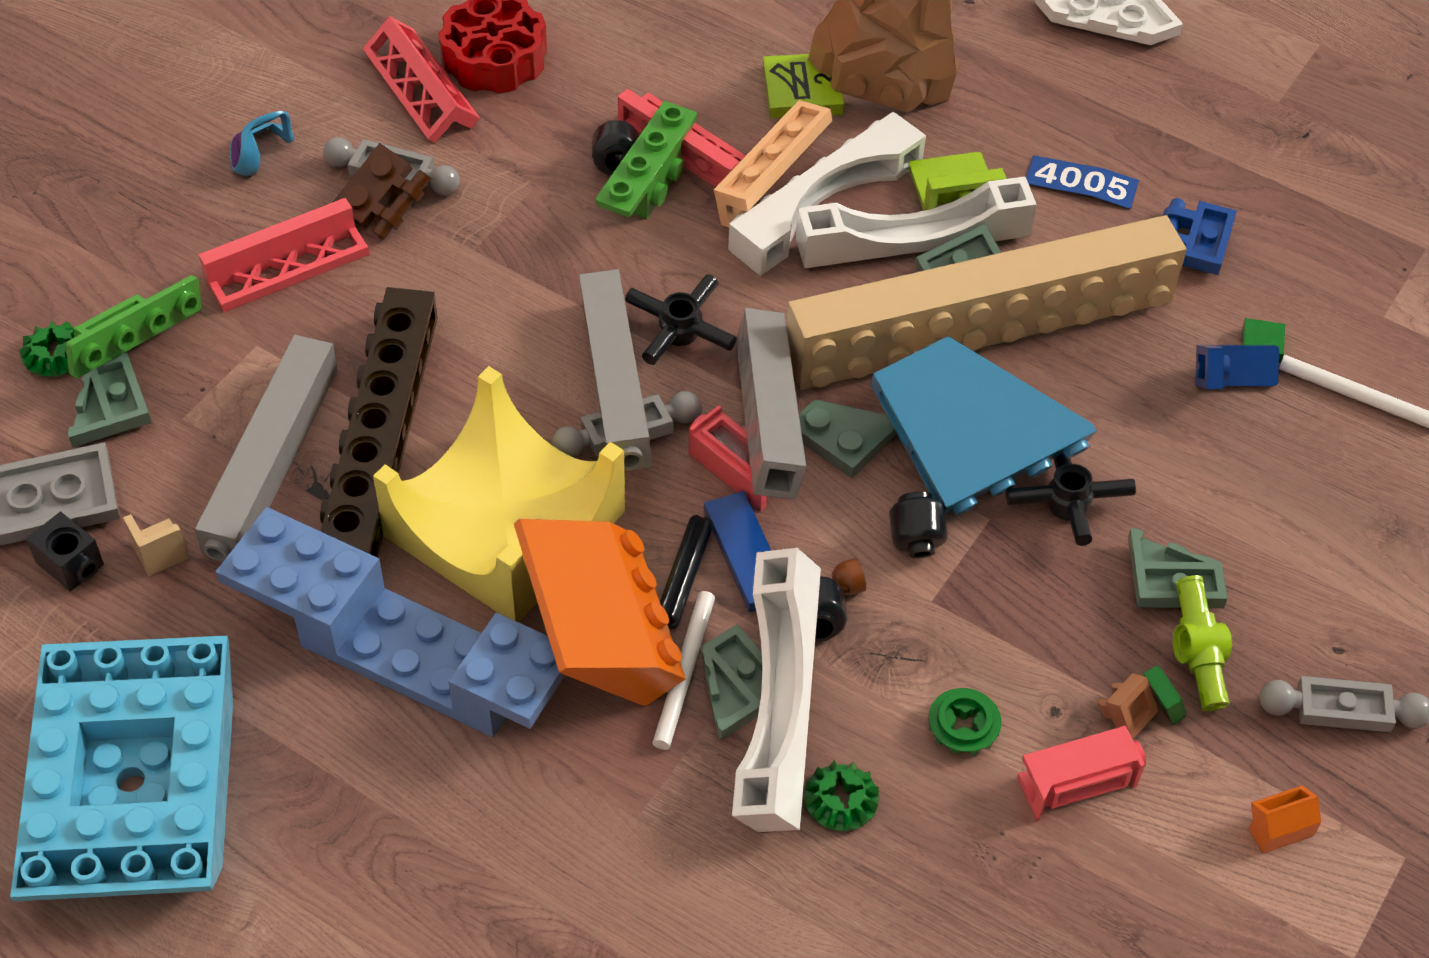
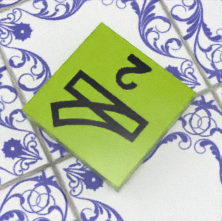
M809 54L763 56V72L770 118H782L798 100L831 109V115H843V95L831 87L832 76L819 73L808 60Z

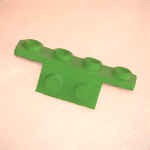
M664 101L597 195L596 205L625 217H630L634 212L635 215L648 219L656 206L660 207L664 203L671 183L673 181L677 182L683 173L685 161L681 159V143L696 122L697 112Z
M190 275L147 299L136 294L74 327V338L66 343L69 374L79 378L201 310L199 279Z

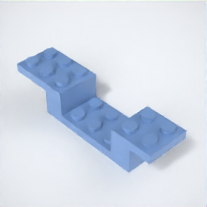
M268 507L263 510L215 571L218 582L294 617L301 647L491 737H494L506 718L531 729L565 676L558 671L547 635L497 612L483 632H478L385 589L379 558Z

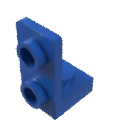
M1196 345V386L1205 389H1223V386H1276L1278 384V346Z

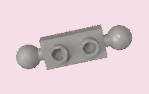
M334 137L325 144L323 155L326 162L333 167L341 168L348 165L349 175L354 176L379 143L363 139L358 148L354 149L347 139ZM382 144L410 163L413 169L405 179L411 180L417 171L421 170L431 178L428 184H430L435 193L448 196L458 189L460 177L453 167L440 165L435 168L434 157Z
M690 391L676 393L670 400V403L664 405L659 394L643 398L650 440L674 433L673 420L682 424H689L700 416L702 411L699 397ZM600 411L580 417L582 430L579 431L572 426H564L559 428L552 437V446L574 458L582 453L585 446L590 445L595 457L599 456V453L606 446Z
M1301 676L1297 684V690H1294L1286 681L1272 680L1262 687L1259 694L1262 708L1271 715L1281 716L1289 713L1293 708L1299 709L1300 724L1391 733L1396 724L1395 718H1398L1404 726L1412 729L1422 728L1429 723V699L1423 694L1412 692L1403 695L1399 700H1394L1392 684Z

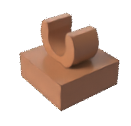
M1132 673L1124 683H1113L1111 685L1113 695L1108 700L1099 698L1097 703L1103 717L1112 719L1115 728L1126 726L1132 739H1134L1159 710L1147 677Z

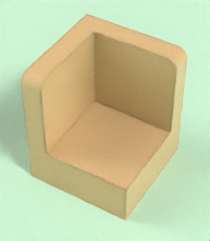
M131 514L123 517L132 547L149 577L189 559L182 532L177 524H172L170 518L140 531Z

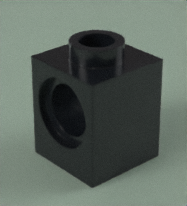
M61 511L26 538L36 564L70 592L82 582L91 579L97 570L104 565L96 540Z

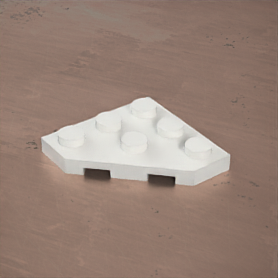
M1033 0L1051 22L1147 45H1153L1181 34L1183 23L1162 0Z

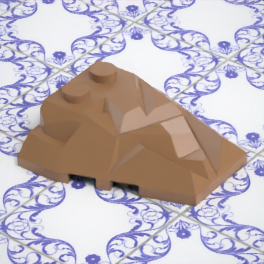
M835 0L831 11L816 26L808 60L819 73L832 76L831 87L836 92L904 112L914 110L920 103L931 106L949 100L959 68L958 58H955L953 46L956 36L955 29H952L951 26L952 0Z

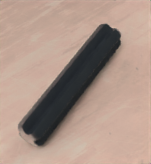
M693 515L689 519L660 600V605L668 614L669 623L667 625L670 629H674L679 625L712 530V522L707 517Z

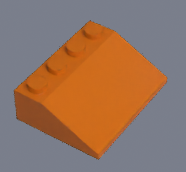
M519 519L513 523L559 673L645 707L686 679L680 662L682 654L678 646L673 642L667 625L669 623L668 614L660 605L655 590L657 586L656 579L647 567L643 555V542L634 531L625 530L611 522Z

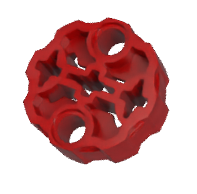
M468 0L460 5L451 6L442 16L443 28L438 32L442 66L446 73L452 74L458 80L460 86L472 91L491 90L496 93H506L516 90L519 85L526 81L535 80L544 70V56L547 54L546 23L542 13L534 11L528 5L527 0Z

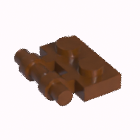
M379 143L333 202L346 198L352 207L354 221L365 229L375 217L379 219L371 231L384 240L392 229L397 230L403 223L401 217L412 203H418L425 194L423 189L430 182L431 178L423 171L418 170L411 180L405 179L413 169L410 163ZM396 190L400 192L389 208L384 206Z

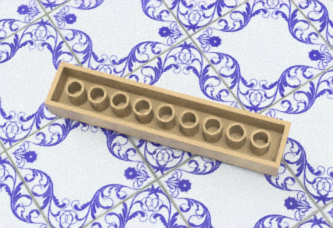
M1164 215L789 301L787 335L793 375L800 390L824 387L830 383L851 378H862L868 374L875 373L913 354L914 351H919L947 336L970 350L976 351L989 345L1013 342L1019 338L1040 333H1051L1057 329L1073 325H1085L1094 320L1115 315L1123 316L1140 309L1160 307L1172 302L1187 248L1168 216Z

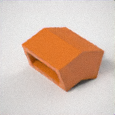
M1303 785L1251 802L1253 821L1249 830L1263 854L1313 837L1321 824L1318 796Z

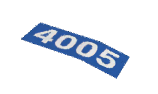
M1033 155L1026 176L1027 182L1030 185L1093 196L1128 209L1132 207L1139 182L1137 179L1105 168Z

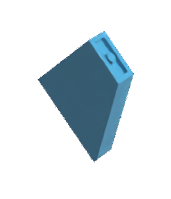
M949 336L873 373L870 382L875 395L928 492L932 494V498L943 503L945 514L952 510L956 516L963 514L978 505L976 498L990 491L993 497L1006 492L1007 488H1012L1016 485L1013 479L1025 473H1028L1030 478L1051 468L1053 465L1050 460L1062 454H1065L1067 459H1070L1090 447L1087 441L1097 432L1093 423Z

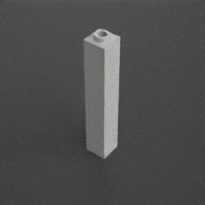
M619 269L579 274L605 445L612 442L624 450V471L652 467L649 432Z
M745 308L736 344L753 494L796 500L806 469V460L785 314Z
M294 334L195 527L202 554L207 555L213 560L223 562L266 507H271L338 370L333 343Z

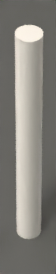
M1284 355L1279 367L1281 371L1429 428V411L1293 357Z
M707 591L698 593L680 651L682 654L680 662L686 679L668 691L652 744L661 750H668L671 746L715 601V596Z

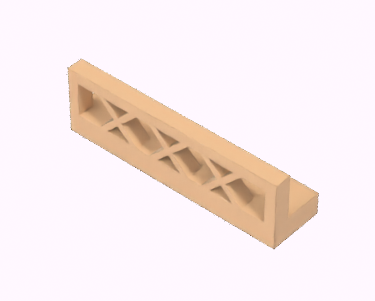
M798 100L714 189L722 226L729 228V224L737 215L748 212L832 122L831 109Z

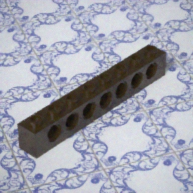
M386 287L383 302L376 303L374 311L375 332L374 334L369 333L365 346L366 365H360L357 373L358 395L357 397H351L349 401L348 430H342L340 434L339 464L334 463L331 467L330 488L332 491L330 498H324L321 504V532L377 558L383 539V530L373 475L384 465H387L397 473L400 471L438 319L435 292Z

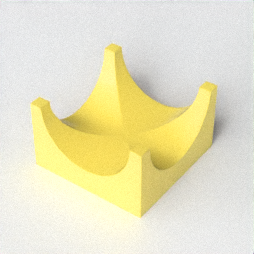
M490 366L478 376L476 398L466 424L455 442L438 462L426 472L409 480L401 481L399 473L387 465H384L373 475L383 536L495 612L517 622H520L538 602L513 523L519 519L605 521L614 524L625 512L624 450L609 442L599 453L598 461L580 460L558 450L544 440L524 420L506 391L502 374Z

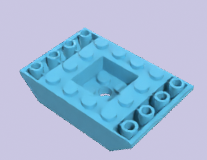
M228 636L42 644L10 894L12 902L213 890L223 868L233 715ZM132 776L144 778V783L139 789L132 792L120 790L122 782Z

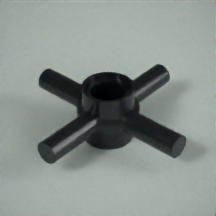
M705 275L691 294L685 292L673 293L667 296L664 302L635 288L629 289L625 302L658 317L659 325L662 329L642 354V358L646 363L655 365L671 344L676 346L689 345L697 337H701L728 351L733 349L737 337L703 321L702 313L699 309L718 286V280L713 275Z
M1065 454L1053 459L1056 471L1049 485L1007 488L1006 500L1008 505L1050 502V509L1055 516L1064 520H1070L1075 543L1079 546H1085L1092 542L1086 512L1093 499L1135 496L1136 494L1134 479L1092 482L1093 478L1090 471L1081 465L1072 464L1071 458L1067 459Z

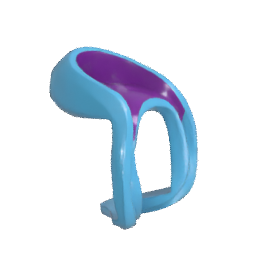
M276 111L262 115L249 122L241 132L233 137L230 144L231 169L235 173L244 177L254 176L260 167V152L253 135L270 129L286 143H291L294 140L290 115L286 111ZM281 118L282 125L268 122Z

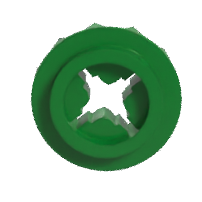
M51 320L47 328L42 329L35 326L32 335L23 336V347L19 349L24 366L30 372L45 377L60 376L69 372L66 343L74 338L71 324L67 321L61 326H57ZM56 341L58 345L54 351V356H51L47 349L50 347V343Z
M969 688L948 690L939 695L930 707L929 731H932L935 735L937 745L944 744L951 749L954 755L961 751L970 752L974 756L979 750L984 748L990 749L1000 734L1002 721L999 709L988 696L977 690ZM958 716L960 719L966 720L969 717L975 716L971 727L972 730L967 727L954 730L957 721L956 717Z
M834 760L827 767L822 769L817 767L813 776L807 780L804 793L805 805L809 814L820 825L836 831L855 830L864 826L874 816L879 802V787L875 786L872 781L870 771L863 772L858 769L854 761L849 765L838 764ZM839 782L846 792H854L849 794L847 809L844 808V804L840 802L838 796H830L835 793V786Z

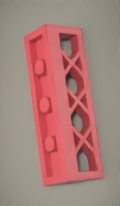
M389 16L363 47V50L426 138L436 143L454 121L471 129L480 119L479 115L412 27ZM389 38V55L381 57L377 51ZM406 62L405 78L397 79L398 63ZM423 84L422 101L414 102L415 85ZM440 107L443 114L431 126V108Z
M627 89L618 96V120L626 121L633 125L640 136L663 101L649 92L640 97ZM694 123L681 143V159L685 161L684 167L715 188L746 156L696 123Z
M343 198L198 255L205 282L222 311L226 312L369 255V249L355 227L351 205L346 198ZM348 237L355 245L345 250L332 248L335 242ZM305 254L318 256L316 261L307 265L296 263L297 258ZM269 268L281 270L279 276L271 279L259 277L262 271ZM233 282L244 284L241 291L225 296L221 287Z

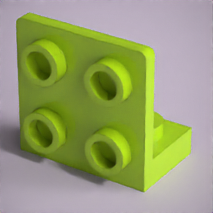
M981 152L913 160L909 162L908 167L923 211L953 202L973 192L988 181L1007 179L1003 168L988 170Z

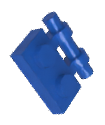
M1172 199L1169 207L1163 211L1162 216H1168L1177 232L1181 228L1190 230L1189 235L1178 233L1187 248L1182 266L1219 275L1237 210L1199 201L1196 211L1185 209L1186 203L1182 199Z

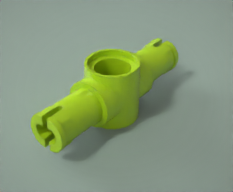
M1200 575L1186 576L1175 582L1183 617L1180 618V624L1176 626L1173 633V651L1178 662L1188 664L1190 673L1195 674L1202 711H1217L1230 705L1222 668L1226 666L1225 661L1228 660L1232 651L1231 633L1225 623L1216 622L1214 613L1209 612L1203 577Z

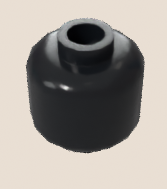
M611 120L606 121L596 129L592 138V158L594 165L599 171L608 176L614 173L639 137V133L634 126L626 121Z
M910 492L898 498V503L894 504L889 511L893 544L897 549L909 552L911 558H926L934 555L935 549L942 546L948 539L944 505L941 501L932 498V494L929 492Z
M820 576L815 642L827 641L839 635L845 628L848 619L844 590L838 582L829 577Z

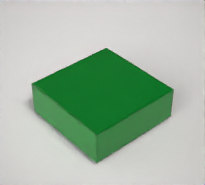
M1245 318L1242 326L1241 345L1278 346L1279 363H1281L1284 356L1285 324Z
M1156 665L1144 672L1143 675L1148 679L1153 696L1172 725L1184 719L1187 712L1182 698L1162 668H1158Z

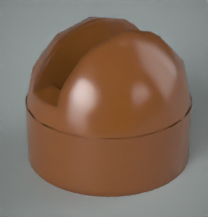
M857 558L843 561L835 566L832 571V580L839 583L845 595H855L866 591L864 573Z

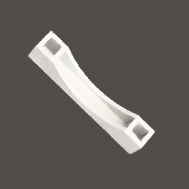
M895 112L873 122L854 139H848L841 148L829 156L819 159L813 167L800 176H794L787 185L775 193L765 196L759 204L748 212L737 215L729 224L728 250L758 275L762 276L789 257L790 244L797 227L798 208L818 205L821 201L835 193L856 185L877 181H897L909 172L910 161L923 159L926 135Z
M1024 176L988 181L973 192L953 202L910 214H869L849 209L838 203L800 207L797 214L796 243L805 269L930 251L983 224H986L995 241L1030 237L1037 204Z
M798 548L756 553L753 598L761 637L762 690L753 738L744 759L736 769L732 816L757 832L800 830L821 568Z

